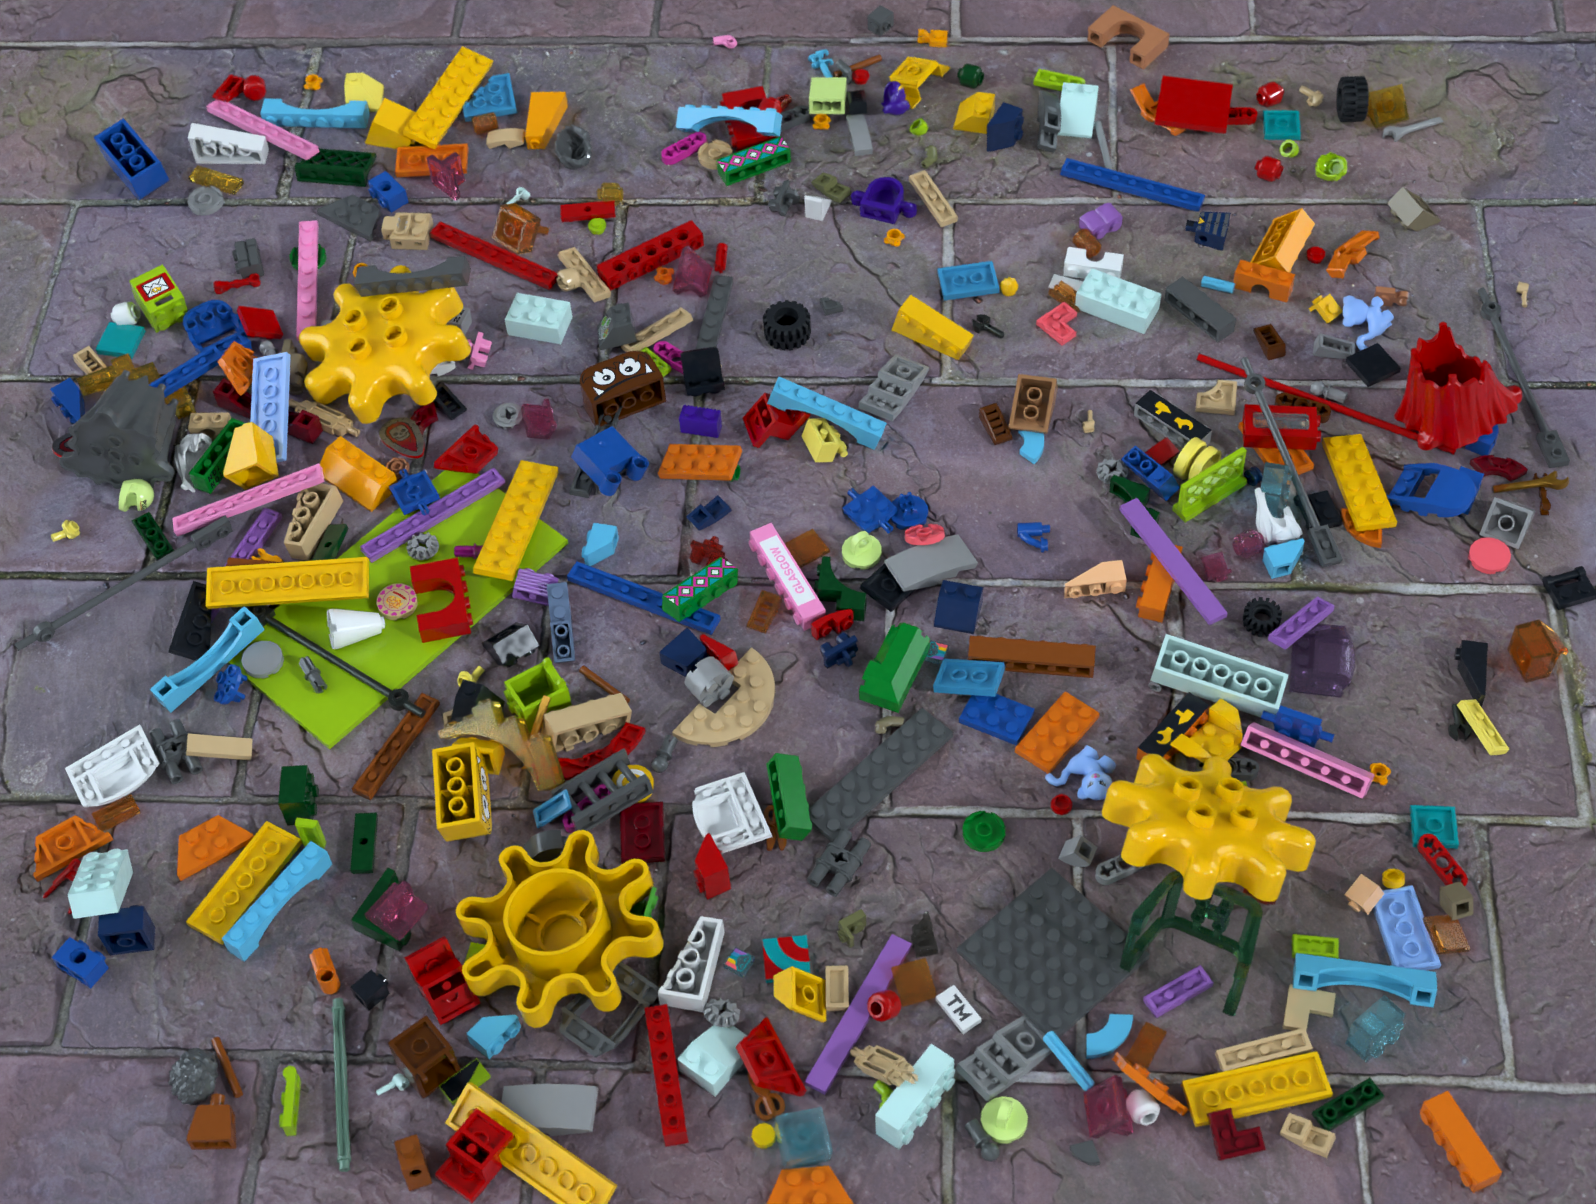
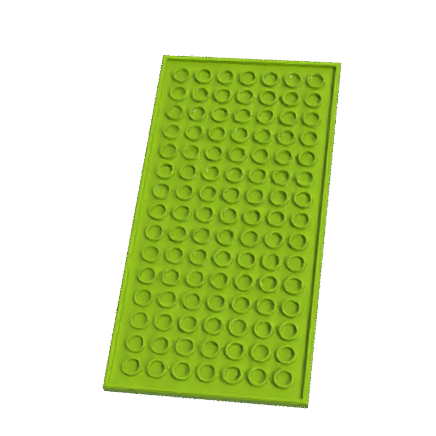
M444 470L431 482L441 499L477 478L480 474ZM497 488L423 532L422 534L429 532L432 536L435 535L439 543L437 553L429 559L416 560L412 558L407 552L406 547L408 543L406 542L372 563L369 561V598L281 604L274 610L276 615L273 618L392 691L401 689L461 637L456 636L422 643L418 629L417 615L446 608L453 601L454 595L445 590L416 594L417 608L409 617L405 619L397 618V620L384 618L385 629H382V633L340 649H332L329 639L330 630L327 624V610L333 608L379 613L376 605L377 596L385 587L402 583L414 589L409 566L456 558L454 555L455 546H474V543L476 545H483L506 493ZM399 507L337 559L366 557L360 549L361 545L416 514L420 509L404 515ZM539 519L519 568H530L536 572L569 544L568 539ZM418 543L419 547L423 546L427 549L426 544ZM458 557L459 564L464 565L466 574L465 577H462V580L467 582L468 592L465 593V597L469 596L471 609H467V611L472 614L473 624L475 625L513 592L518 570L513 581L473 573V567L477 558ZM266 624L263 627L265 630L227 663L228 665L234 664L239 666L241 674L247 676L249 683L329 750L388 700V697L269 624ZM271 641L276 643L282 650L284 656L283 666L277 673H272L264 679L249 676L244 670L241 661L244 651L253 643ZM310 657L314 666L321 671L320 675L327 684L326 690L321 686L324 692L316 693L311 683L305 679V673L299 665L300 658Z

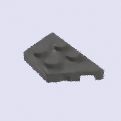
M353 194L317 209L319 216L370 242L373 240L372 234L377 228V221L381 215L379 207Z

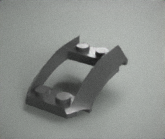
M622 961L613 971L620 989L639 1002L623 1024L609 1038L580 1018L581 1014L592 1003L586 995L579 993L566 1007L563 1006L561 1009L562 1023L560 1022L559 1032L594 1057H598L616 1048L644 1017L645 1008L651 1007L658 996L660 987Z

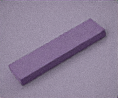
M1316 597L1271 632L1268 636V641L1283 649H1287L1334 611V605Z

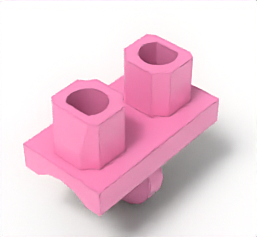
M478 332L475 344L472 343V340L467 339L471 346L468 369L473 370L474 365L485 368L488 355L478 352L481 351L489 354L492 342L483 339L484 333Z

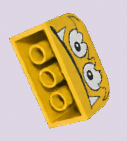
M475 742L432 749L437 830L446 842L491 834L492 818L488 771L484 757Z

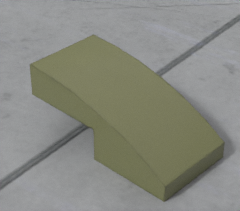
M825 172L821 173L811 182L818 191L837 203H841L852 194L850 187L839 184L835 176Z

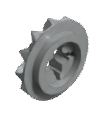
M514 403L502 404L493 412V421L498 427L502 426L504 429L507 427L513 429L514 425H520V421L524 420L522 408ZM506 413L510 415L511 419H507Z
M1112 457L1110 460L1104 458L1103 462L1098 464L1096 472L1102 482L1110 484L1113 474L1127 478L1129 469L1125 463H1122L1121 459L1114 460ZM1116 468V471L1109 474V469Z
M420 532L417 536L412 535V539L407 541L408 545L406 547L408 554L412 558L426 560L437 553L439 543L435 535L432 536L429 532L426 534ZM418 543L426 544L427 549L423 546L419 547Z
M720 997L717 1000L711 999L709 1003H706L703 1011L707 1021L719 1027L733 1026L740 1017V1010L737 1008V1004L730 1003L729 999L726 1001L722 1000ZM721 1009L725 1010L723 1013H721V1015H719V1011H721Z

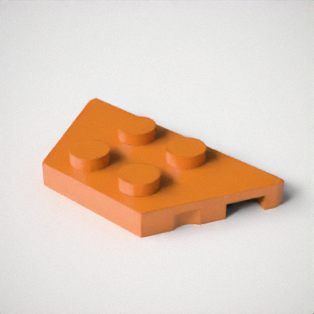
M233 341L218 360V364L238 394L242 396L252 383L253 359L258 357L253 355L254 351L245 348Z
M76 815L36 836L35 839L37 850L34 856L36 870L33 874L34 878L38 882L69 865L73 859H80L84 855L113 840L111 834L99 830L97 826L91 823L84 822L82 818Z
M219 815L179 835L177 876L179 880L182 881L247 846L254 835Z
M1119 1052L1115 1053L1112 1060L1116 1062L1115 1064L1125 1074L1160 1102L1184 1117L1189 1109L1167 1092L1169 1087L1156 1078L1152 1080L1148 1077L1150 1072L1142 1065L1137 1063L1133 1065Z
M830 1166L782 1169L767 1204H853Z

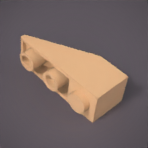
M1123 561L1101 562L1065 583L1064 598L1125 592L1127 579Z

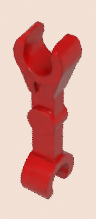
M257 273L251 274L246 279H235L231 282L218 280L213 283L216 294H222L231 288H240L246 285L258 287L261 285Z

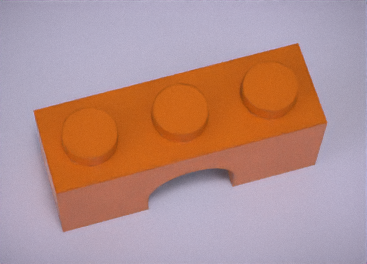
M1240 259L1233 282L1235 283V289L1250 293L1254 285H1263L1269 290V298L1287 303L1293 289L1295 274Z

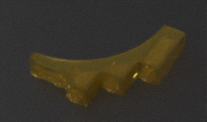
M125 354L111 359V366L76 378L83 396L99 391H106L114 379L120 376L124 370L130 372L128 381L136 380L146 375L148 376L149 384L159 379L160 376L153 362L135 368L129 354ZM185 386L165 397L166 405L171 402L172 398L179 401L175 414L178 420L190 416L191 413H196Z
M490 699L478 702L479 706L471 708L473 714L463 717V721L447 723L444 725L445 728L438 730L440 739H452L463 735H479L501 743L524 763L532 775L538 791H549L565 783L551 735L536 733L530 736L525 718L511 716L504 719L499 702L491 701Z

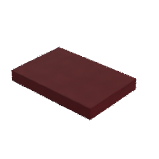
M663 801L635 803L620 812L621 864L631 859H641L646 863L665 862Z

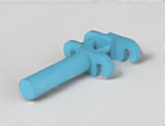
M827 49L816 51L815 54L809 55L808 61L812 62L811 67L813 69L821 68L825 77L833 78L828 69V63L830 62V65H833V60L821 59L824 57V53L826 56L829 55Z

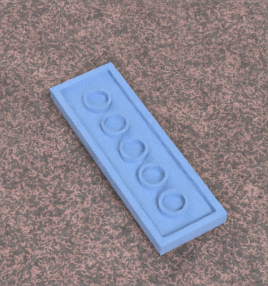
M287 352L253 359L250 422H253L273 436L277 462L286 461L291 358V355Z

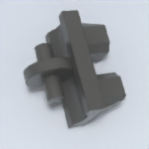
M784 180L782 186L775 187L774 196L776 199H770L768 202L770 210L778 211L780 216H786L789 207L792 204H797L800 200L797 190L790 188L789 180Z

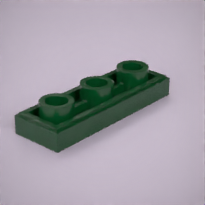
M150 512L132 520L134 527L156 561L174 551Z
M347 524L328 525L312 561L336 558L349 529Z
M377 812L355 813L351 874L374 872L378 823Z
M1368 1078L1312 1112V1116L1322 1129L1330 1132L1382 1101L1385 1096L1374 1081Z

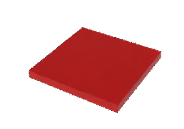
M1162 76L1154 125L1226 134L1233 84Z

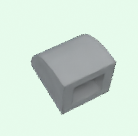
M1080 835L1065 841L1058 859L1072 866L1086 867L1091 864L1097 846Z

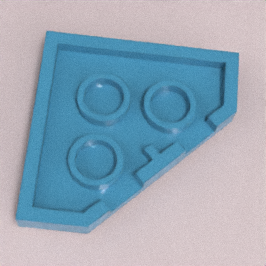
M509 73L492 76L488 79V84L485 87L481 86L473 94V98L469 102H465L463 105L465 122L517 113Z

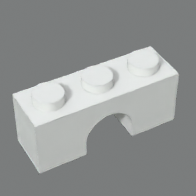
M1068 247L1064 263V276L1085 279L1093 268L1120 278L1123 267V254L1105 252L1102 260L1094 262L1086 258L1087 249Z

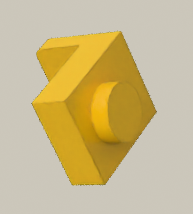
M1330 293L1325 297L1320 295L1312 301L1313 305L1308 308L1310 312L1316 309L1327 324L1343 312Z

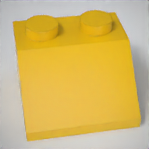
M976 92L960 102L953 130L987 134V124L992 119L995 110V94Z
M461 737L452 743L453 746L475 742L484 757L488 774L499 775L505 756L502 742L479 740L475 737Z

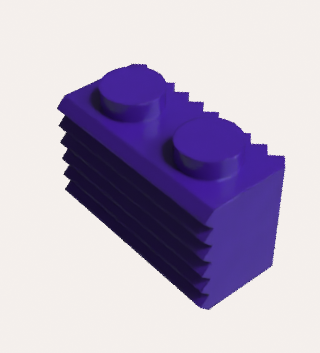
M683 405L679 416L680 432L719 438L722 428L721 411L713 410L712 408L705 409L704 407L698 408L697 406Z

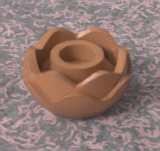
M394 457L386 464V467L395 473L397 480L402 479L399 475L400 470L403 472V469H406L409 472L410 469L409 463L404 458Z

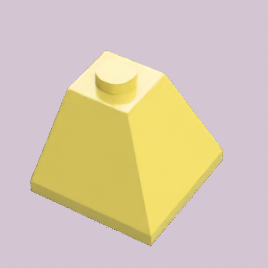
M346 73L344 84L345 103L348 104L349 101H367L369 112H377L383 100L384 85L365 73Z

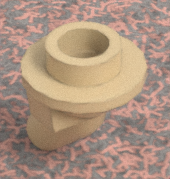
M1303 85L1300 87L1299 92L1309 97L1307 99L1309 107H1316L1322 103L1324 95L1319 90L1314 92Z

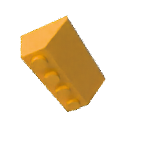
M1302 208L1274 218L1251 262L1290 273L1315 223Z
M341 436L326 448L320 462L324 480L336 486L337 489L370 512L392 495L389 486L397 483L394 472Z

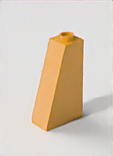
M531 92L525 134L527 149L546 148L568 107L566 92Z

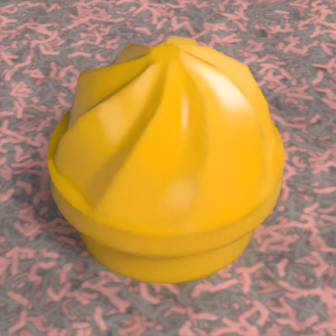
M1004 278L999 288L1003 295L1013 296L1018 290V283L1014 278Z

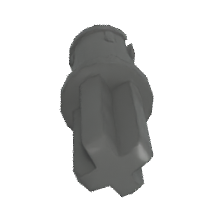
M310 657L300 658L299 665L305 673V679L311 683L316 693L324 692L321 686L326 690L327 684L320 675L321 671L314 666Z

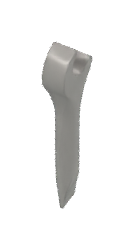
M1436 117L1405 127L1389 126L1383 130L1382 139L1386 136H1392L1395 139L1394 142H1397L1408 133L1442 123L1443 120L1441 117Z

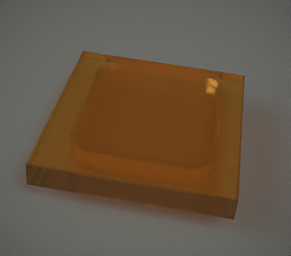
M813 529L784 543L799 568L830 553V549Z
M1448 915L1428 916L1422 919L1437 955L1469 952L1471 950L1458 919L1452 921Z
M926 958L891 967L902 1007L936 998L937 994Z

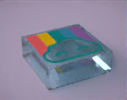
M930 640V649L924 661L941 665L943 658L946 659L949 645Z
M735 947L723 965L725 969L743 978L755 961V957Z

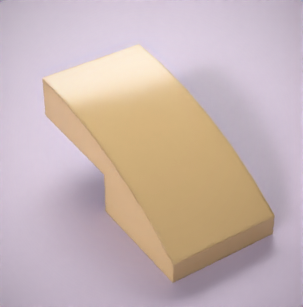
M505 128L489 131L486 145L489 149L504 144L508 149L524 144L525 130Z
M1291 1113L1288 1114L1280 1131V1135L1325 1158H1327L1336 1139L1335 1133L1312 1126L1311 1120Z

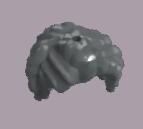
M575 125L565 126L561 132L557 133V140L554 142L555 153L565 168L577 170L587 166L592 155L589 133Z
M192 1048L182 1054L179 1060L172 1065V1070L169 1071L170 1080L168 1083L172 1086V1094L174 1096L177 1095L178 1100H182V1104L197 1105L205 1101L214 1092L217 1083L216 1078L219 1076L216 1071L218 1064L214 1054L203 1049Z

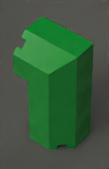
M903 622L899 623L898 627L892 625L874 660H870L862 679L865 681L864 686L860 685L859 700L899 713L930 649V638L927 635L924 638L921 635L922 630L918 627Z

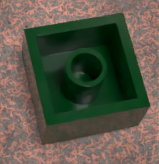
M308 765L282 766L278 805L287 826L295 825L296 818L313 820L314 816L317 815L315 797L319 796L318 784L314 783V774L310 773Z

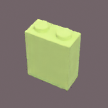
M811 77L809 114H845L846 78Z

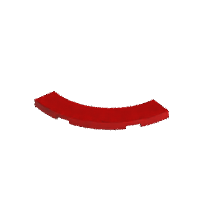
M625 722L623 728L610 741V744L601 750L598 749L582 755L583 757L555 758L542 755L534 770V776L552 780H570L622 749H625L627 755H629L641 741L646 730L644 727Z

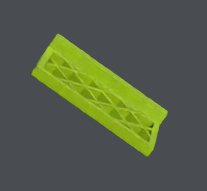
M1241 447L1181 484L1179 501L1173 505L1172 511L1186 523L1245 486L1247 479L1243 476L1247 450Z

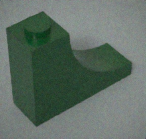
M387 867L351 921L355 931L400 952L402 947L410 941L411 931L408 923L401 920L392 910V896L399 880L396 872Z

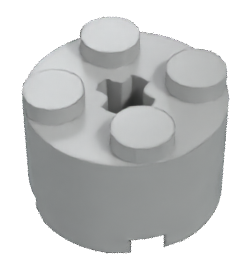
M714 657L702 659L695 665L697 669L693 673L691 670L688 672L684 682L685 686L704 707L710 706L718 699L723 700L730 694L729 688L732 685L734 676Z

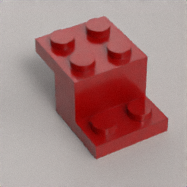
M764 393L744 415L743 421L752 445L760 448L770 435L789 440L811 414L790 409L783 411L767 404L771 394Z
M445 936L404 957L423 997L429 1003L440 1025L481 1003L478 996L470 991L462 973L463 965L455 957Z
M476 1108L446 1143L450 1156L435 1173L436 1178L470 1203H473L503 1167L499 1155L514 1138L513 1133Z

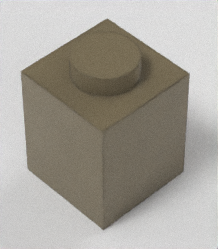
M1461 882L1439 887L1440 906L1452 921L1474 915L1473 896Z

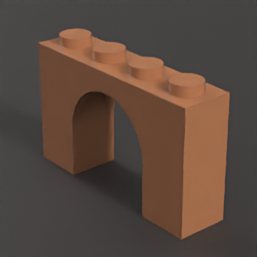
M1114 5L1088 27L1087 41L1101 48L1116 35L1131 34L1138 37L1140 41L1130 51V63L1143 70L1168 48L1169 33Z

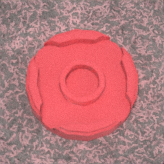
M919 524L905 531V541L912 545L934 544L940 542L945 537L944 528L938 524H928V527H923V525Z
M1486 537L1474 541L1470 546L1468 558L1476 570L1486 574H1495L1496 572L1504 571L1509 566L1511 553L1504 542Z

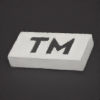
M955 985L936 996V1002L962 1034L981 1023V1017Z

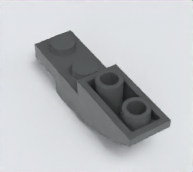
M1041 90L1039 92L1037 122H1039L1037 148L1054 153L1057 147V135L1061 131L1060 102L1057 95Z

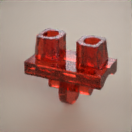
M713 536L710 540L704 539L703 544L692 540L690 544L692 551L689 557L691 562L700 565L704 557L709 559L706 566L720 557L728 561L725 558V552L722 551L723 545L719 544L718 537Z

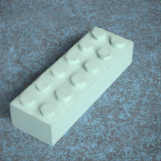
M1166 634L1150 681L1186 693L1190 692L1195 696L1217 702L1221 698L1238 710L1261 718L1264 710L1275 715L1278 712L1289 674Z

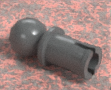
M667 734L661 748L656 751L657 757L651 763L655 772L661 773L668 768V761L672 759V752L678 742L675 736H673L670 742L671 735Z
M977 1119L969 1121L964 1128L974 1140L975 1147L982 1148L981 1155L986 1161H995L1000 1155L999 1147L995 1143L989 1142L992 1137L986 1134Z

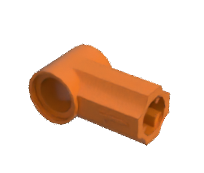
M317 948L309 955L316 979L323 993L334 994L340 989L341 982L328 948Z

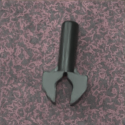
M980 314L977 315V321L972 319V327L975 332L980 333L982 330H986L1000 339L1004 337L1005 333L989 324V316Z
M1458 703L1452 705L1454 725H1449L1448 732L1450 737L1457 741L1459 737L1458 729H1460L1464 733V741H1466L1471 735L1472 727L1463 722L1462 712L1457 706Z

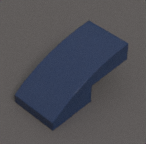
M717 495L704 507L700 504L686 518L698 530H702L716 523L732 510Z

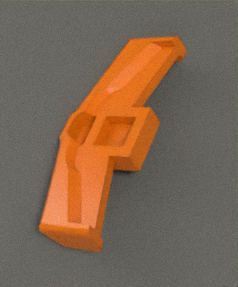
M1145 83L1130 89L1141 109L1140 114L1147 121L1154 123L1158 101H1153L1145 87ZM1162 126L1170 131L1173 136H1177L1186 130L1184 128Z
M1361 230L1344 244L1338 246L1326 269L1328 274L1332 278L1343 279L1349 263L1358 264L1367 254L1365 246L1373 240H1378L1380 238L1379 232Z

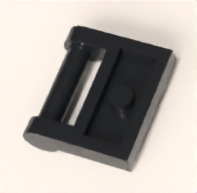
M1328 490L1307 495L1320 526L1328 524L1329 528L1342 525V519ZM1297 495L1293 498V501L1299 507L1308 531L1312 526Z
M1583 566L1576 567L1573 571L1555 576L1548 575L1542 578L1543 585L1558 610L1596 599V590L1586 576ZM1574 578L1578 579V582L1557 588L1554 585Z

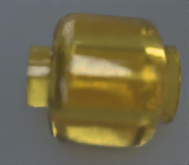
M603 182L601 188H597V199L603 202L614 201L615 206H618L620 202H623V187H620L618 183Z

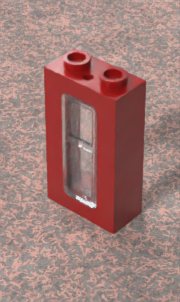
M1245 404L1243 411V447L1278 449L1260 405ZM1268 405L1287 449L1316 450L1317 442L1321 441V430L1317 428L1320 427V415H1317V407Z

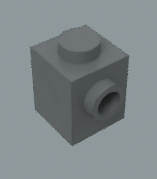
M881 5L867 16L868 30L882 36L894 26V12Z

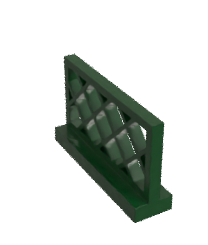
M319 148V152L315 154L317 156L311 157L308 160L302 158L301 162H296L294 167L297 181L366 187L367 176L375 162L376 153Z

